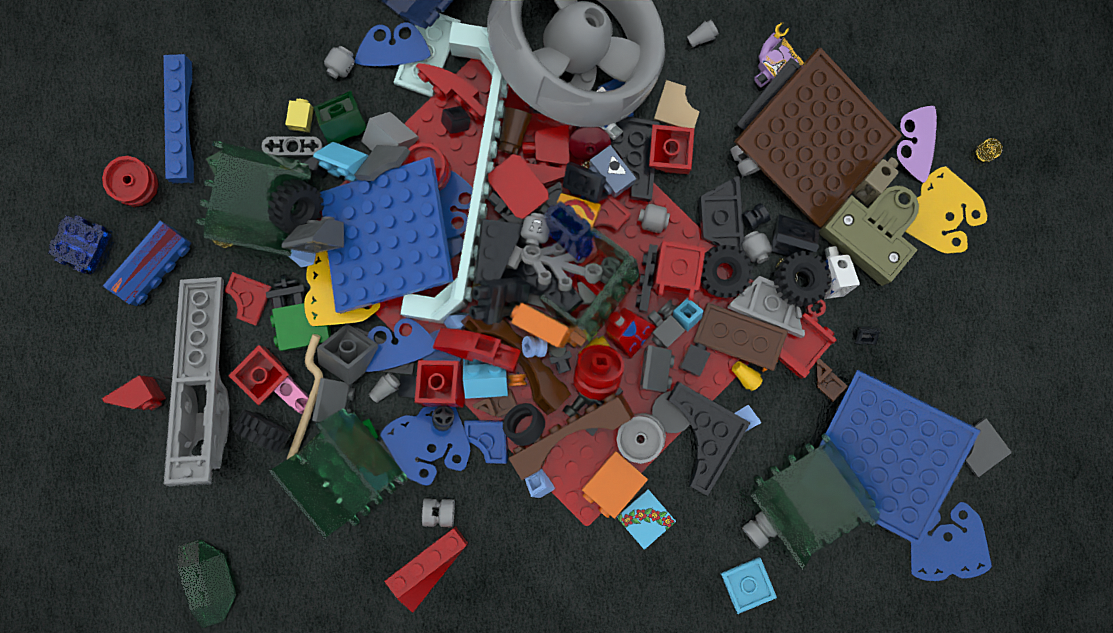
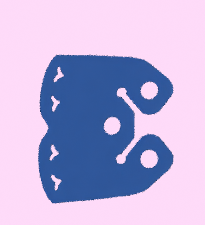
M428 406L422 408L417 416H402L389 423L383 429L380 436L407 478L422 485H430L436 476V468L427 463L416 462L415 458L419 457L430 462L441 458L449 443L452 444V448H450L444 460L445 465L450 469L462 471L466 467L470 454V445L456 407H450L454 412L453 425L447 431L435 429L432 419L437 407ZM433 411L432 417L426 416V414H430V412ZM406 422H409V424L407 425V427H404V426L401 425V424H405ZM394 428V435L387 434ZM434 444L436 451L433 453L428 452L427 446ZM454 455H459L461 457V462L457 464L452 461V457ZM421 469L428 470L429 475L426 478L420 477L419 471Z
M960 502L950 513L953 521L963 528H967L966 533H963L954 524L940 525L932 533V536H928V531H931L941 519L940 513L937 512L920 546L911 542L912 575L927 581L944 580L951 574L960 578H972L984 574L992 567L983 523L980 516L968 504ZM965 510L968 514V517L964 520L959 518V512ZM946 532H950L953 536L949 542L943 538ZM979 563L985 565V566H983V567L981 566L979 569H977ZM966 566V568L969 569V571H961V569H963ZM922 568H924V570H925L927 573L924 574L923 572H918V571L921 570ZM937 568L940 571H943V573L938 572L937 574H934L937 571Z

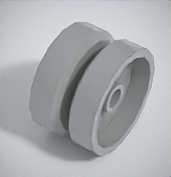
M634 414L632 420L621 425L618 430L616 439L618 449L631 462L640 464L650 462L659 455L665 445V428L661 421L652 414ZM638 435L644 436L643 442L638 440Z

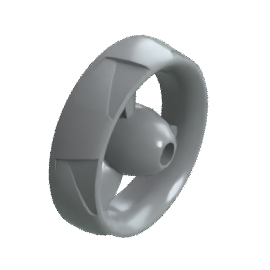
M492 0L488 14L487 31L490 49L499 71L510 87L526 103L556 121L580 127H600L616 123L633 113L645 101L660 76L666 49L664 48V32L661 19L652 0H598L618 20L627 39L612 37V23L607 13L600 6L587 1L554 0L559 11L544 30V48L536 51L531 50L523 32L521 22L523 0ZM598 65L609 76L625 82V84L614 90L596 92L572 86L559 77L564 71L585 73Z

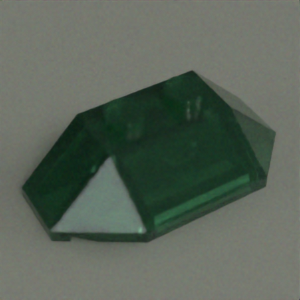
M201 539L178 546V571L191 613L202 628L223 622L236 597L224 553L206 544Z

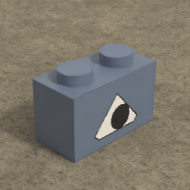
M611 145L590 159L589 170L606 176L603 190L608 195L611 194L613 198L635 183V176Z

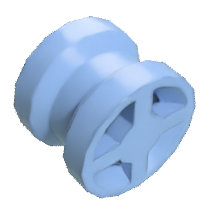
M525 336L522 341L524 356L528 358L534 355L544 357L547 353V341L537 336L535 338Z

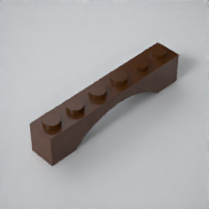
M469 314L461 321L471 332L501 339V344L521 350L518 363L528 378L533 401L546 415L556 411L571 395L567 386L557 379L552 369L546 366L536 355L529 358L524 356L522 352L523 338L513 331L508 321L502 319L500 323L487 325L481 320H474Z
M612 393L603 399L604 403L597 406L595 403L585 409V414L581 416L575 414L566 420L567 424L553 426L548 430L549 434L541 435L532 444L526 447L518 446L513 449L514 453L509 457V460L521 480L540 471L553 446L567 435L589 428L614 430L632 420L634 413L622 393L617 396Z

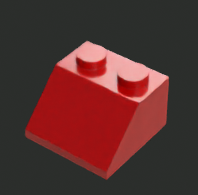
M652 125L649 167L667 173L689 174L692 166L694 128Z
M258 345L229 377L260 406L290 374L266 347Z
M418 360L415 403L428 407L443 405L463 407L464 384L460 362Z
M140 375L102 398L105 403L132 409H150V411L161 406V401L166 399L154 377Z

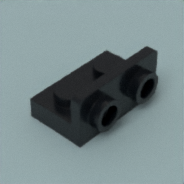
M567 163L562 187L570 190V193L586 197L588 201L598 203L608 197V194L603 192L606 176L576 163Z

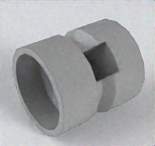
M737 145L730 150L734 160L739 161L737 167L742 177L760 170Z
M424 499L422 526L435 527L436 524H439L441 527H453L455 501L442 499L441 502H438L437 499ZM439 509V517L434 516L435 510Z
M763 509L755 516V521L750 520L742 527L746 535L759 549L769 542V537H775L783 530L766 509Z

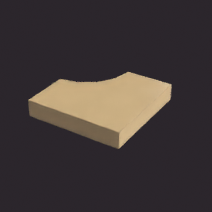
M666 80L654 121L676 127H695L699 111L692 108L687 102L685 95L686 86Z

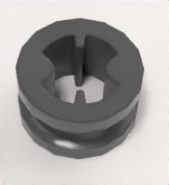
M670 299L657 313L662 314L665 320L678 306L673 305Z

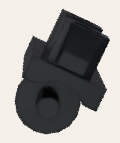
M283 274L281 275V281L274 282L275 288L283 287V289L266 292V297L271 300L273 309L286 307V297H292L293 305L302 304L305 301V294L308 293V288L304 287V285L290 287L297 284L296 279L288 280L287 275Z

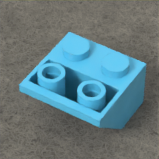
M332 142L315 152L313 157L319 161V166L328 170L329 174L338 178L342 175L345 176V180L353 182L358 180L354 174L367 159L368 155Z
M463 359L465 399L508 396L506 369L476 359L473 362Z

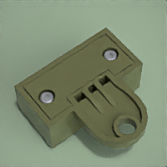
M893 186L885 189L866 208L857 199L850 196L819 230V234L833 246H836L841 253L849 255L852 262L883 286L893 281L918 250L902 237L918 214L919 203L917 197L904 186ZM900 194H905L908 197L906 205L899 202L898 197Z

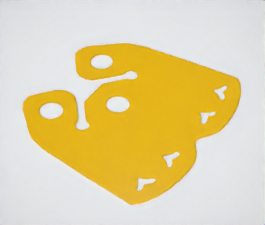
M946 166L932 172L925 183L922 184L921 196L917 197L919 203L918 214L905 232L940 252H963L968 246L966 234L962 231H957L944 236L942 231H949L958 227L963 220V209L961 207L963 203L966 204V221L969 225L976 226L986 223L987 213L984 202L972 188ZM944 173L943 179L937 178V176H941V174ZM932 183L934 189L928 190L930 184ZM973 210L980 212L978 219L972 217L971 213ZM948 212L954 214L952 221H948L945 217ZM953 238H959L961 244L954 246L952 244Z
M328 252L316 253L314 264L307 267L306 279L311 289L306 294L304 301L305 314L312 326L361 322L378 311L380 303L373 304L370 309L362 307L341 314L336 313ZM319 257L321 262L315 264V262L318 260L317 258ZM314 271L318 274V276L315 279H313L315 276L313 273ZM314 296L315 300L317 301L311 304L313 301L312 297ZM312 312H314L315 314H318V315L316 316L315 320H314V315L312 314Z

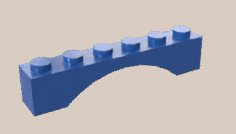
M185 54L164 55L165 176L173 184L194 183V162L188 128L192 61Z

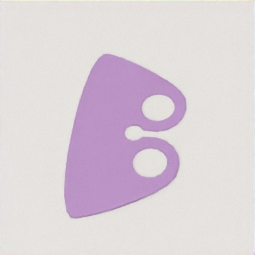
M926 106L913 110L904 115L900 123L902 133L908 138L916 137L917 143L913 144L909 140L900 142L897 148L898 159L914 177L925 183L929 176L934 153L937 125L935 106ZM908 119L912 120L915 124V129L911 133L907 132L904 127ZM904 145H908L912 150L909 158H904L901 154V148Z

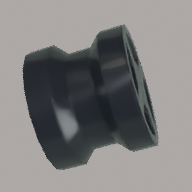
M444 405L435 409L432 419L435 429L447 431L451 428L454 420L453 410Z

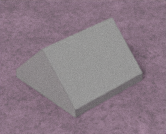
M387 112L369 119L362 143L371 151H373L376 145L410 148L419 137L391 112Z

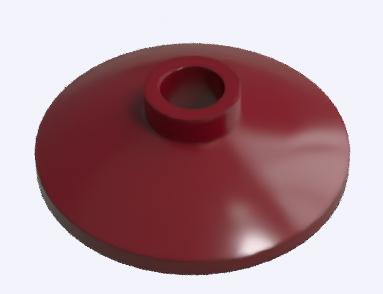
M580 127L571 134L568 144L573 156L583 161H590V159L610 146L611 141L609 134L601 127Z

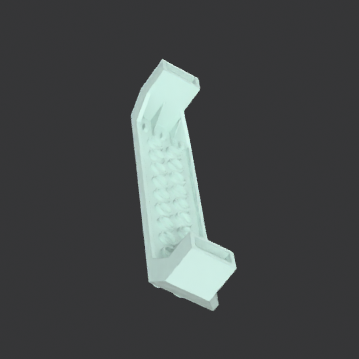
M452 22L449 38L452 55L481 60L493 76L458 277L434 298L415 294L405 295L401 309V315L405 318L443 324L448 316L459 313L467 307L468 302H472L473 290L471 281H474L475 277L474 263L478 251L481 219H486L488 208L486 207L485 199L491 193L488 174L495 168L493 167L494 162H492V159L497 157L498 146L496 138L500 139L501 121H499V118L504 117L505 106L503 98H507L508 83L499 71L490 49L487 27Z

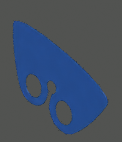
M401 23L395 28L394 39L396 43L394 45L389 44L391 39L390 29L384 25H376L370 29L363 39L356 54L355 63L365 66L400 65L425 60L431 54L426 41L413 24ZM401 28H410L411 36L408 39H401L399 37ZM383 29L386 32V38L380 42L374 39L375 31Z
M452 170L448 184L439 191L447 239L462 234L466 230L468 221L466 214L459 211L451 212L450 207L455 205L458 209L470 208L471 201L463 205L459 202L458 198L463 192L469 193L472 198L473 188ZM454 217L463 218L464 225L461 228L454 229L451 226V221Z
M410 318L399 320L394 327L395 337L399 340L397 345L391 343L392 334L388 328L377 326L369 332L367 337L374 341V334L377 331H384L387 339L384 343L378 344V349L365 372L390 369L426 357L437 350L433 348L435 340L419 323ZM404 323L412 326V333L409 336H402L399 332L400 326Z

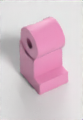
M288 376L274 392L298 413L303 414L309 395Z

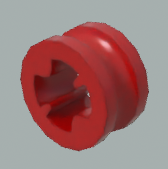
M822 299L815 302V305H820L819 313H816V311L812 312L813 304L805 307L806 313H811L815 317L821 316L826 310L825 302Z

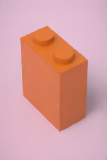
M523 303L520 306L517 305L511 314L513 318L511 323L558 348L565 347L574 330Z
M614 451L583 486L582 491L585 493L582 496L591 504L595 501L600 506L598 510L605 517L609 518L611 515L615 519L648 479L619 453Z

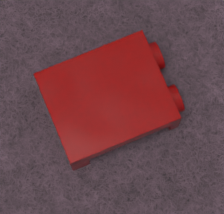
M805 312L802 313V318H800L802 330L805 331L804 337L799 338L787 333L778 358L782 364L800 379L805 378L810 373L811 367L828 347L837 340L833 337V331L826 326L823 328L817 323L818 319L813 314H806Z

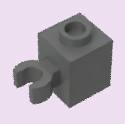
M654 310L647 316L657 327L651 334L654 336L652 341L660 348L662 346L665 349L668 348L686 331L672 315L663 320Z

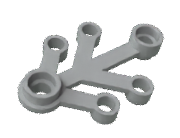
M555 243L553 246L542 249L536 245H527L521 252V259L525 263L533 265L538 273V282L542 285H547L551 282V273L545 270L543 264L550 266L559 280L558 287L562 291H569L572 287L571 278L567 277L563 270L585 276L589 283H597L602 277L603 270L598 264H588L584 268L568 263L570 261L576 263L585 261L586 252L582 249H576L571 253L565 254L566 246L562 243Z

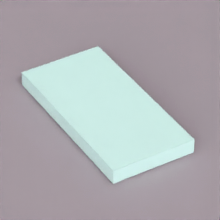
M439 13L440 17L431 27L428 26L424 29L415 25L426 41L431 55L422 61L400 64L393 82L395 85L429 97L434 95L433 86L429 82L424 83L417 76L419 72L416 65L422 63L444 69L451 51L449 38L452 22L461 23L460 20Z

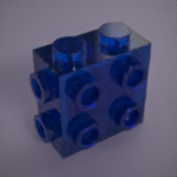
M561 201L556 205L550 206L544 214L546 224L550 230L549 236L578 262L583 257H588L594 248L590 223L584 218L580 219L570 205L566 206Z
M66 215L59 223V231L56 237L50 242L48 254L55 256L54 261L63 265H66L67 262L73 264V269L85 274L86 270L94 273L111 238V234L106 233V228L96 223L93 226L86 224L87 220L75 215L74 218Z

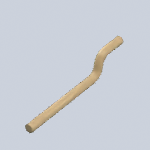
M317 334L312 335L305 355V364L308 370L313 373L315 381L287 456V460L294 462L316 404L320 378H323L320 368L314 364L313 360L321 338Z

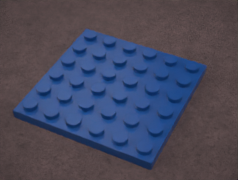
M428 157L387 170L374 181L356 180L320 192L322 194L320 197L324 201L321 203L324 206L322 210L323 217H334L336 221L344 223V247L327 251L336 313H345L453 282L433 158Z
M857 370L801 483L920 546L980 433V429Z

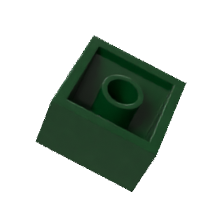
M352 91L314 106L318 124L328 144L332 142L339 144L349 137L362 134L366 130L367 126Z

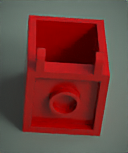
M662 241L657 249L651 289L658 290V295L660 296L663 295V291L688 295V300L693 301L694 294L700 288L705 248Z

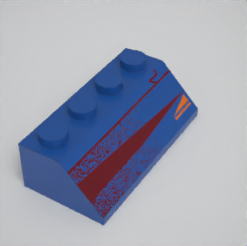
M159 221L103 286L128 304L133 306L141 305L148 298L147 294L151 289L159 286L162 281L161 278L165 273L173 270L176 265L175 262L179 257L187 254L192 243L175 228Z

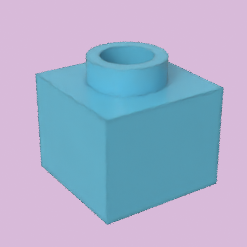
M688 298L673 311L674 319L687 332L702 319L703 310L693 301L688 300Z

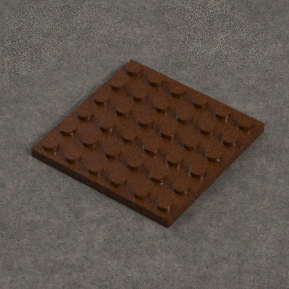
M817 48L734 143L815 225L821 228L902 135L824 50Z

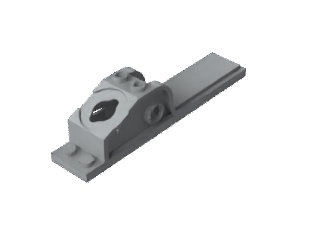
M222 277L180 280L164 478L166 486L210 484L212 469H219L221 467L222 454L229 432L230 415L228 392L221 382L219 374L224 288ZM206 385L207 399L204 413H198L196 393L191 386ZM204 439L201 456L192 455V449L197 445V442Z

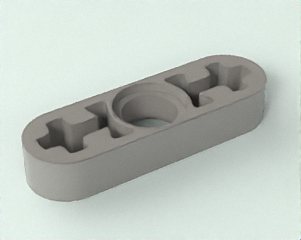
M267 137L262 142V150L269 157H313L315 152L324 147L317 137ZM271 142H273L276 146H282L284 152L280 148H273V152H271L267 146H271ZM290 142H297V151L289 152L287 149ZM302 142H304L305 146H312V142L319 146L315 148L314 152L310 148H304L305 152H302Z

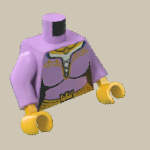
M783 23L776 26V33H772L762 46L759 55L760 63L758 65L761 73L754 77L755 82L760 87L771 82L789 58H793L801 66L804 64L784 37L780 39L781 36L789 32V28L785 33L780 32L779 28Z

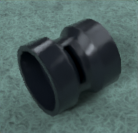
M762 203L755 205L753 210H747L742 213V218L751 231L757 229L759 224H765L771 220L767 209Z

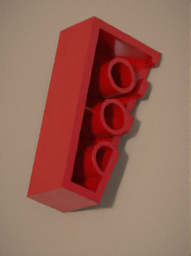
M455 526L384 582L396 598L413 613L467 546L468 542Z

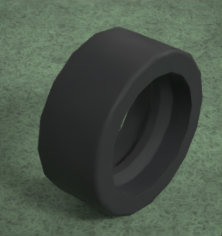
M522 403L513 407L506 414L503 421L504 434L519 446H526L535 442L542 435L545 428L543 414L529 403ZM533 416L531 424L526 430L515 433L516 427L522 419Z

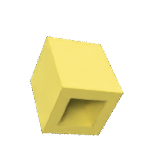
M304 99L289 100L285 125L290 130L310 133L314 108L309 101Z

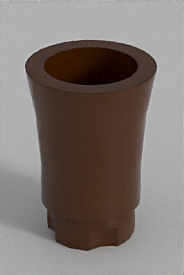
M504 108L499 151L518 155L519 147L522 146L526 129L533 116L532 114L514 108Z

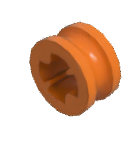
M526 374L507 376V379L510 380L508 386L527 385V382L524 381Z

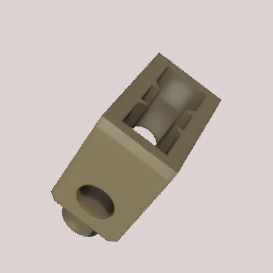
M888 157L887 160L882 159L855 188L852 194L866 206L882 194L898 174V170L895 169L898 166L897 160L893 157Z

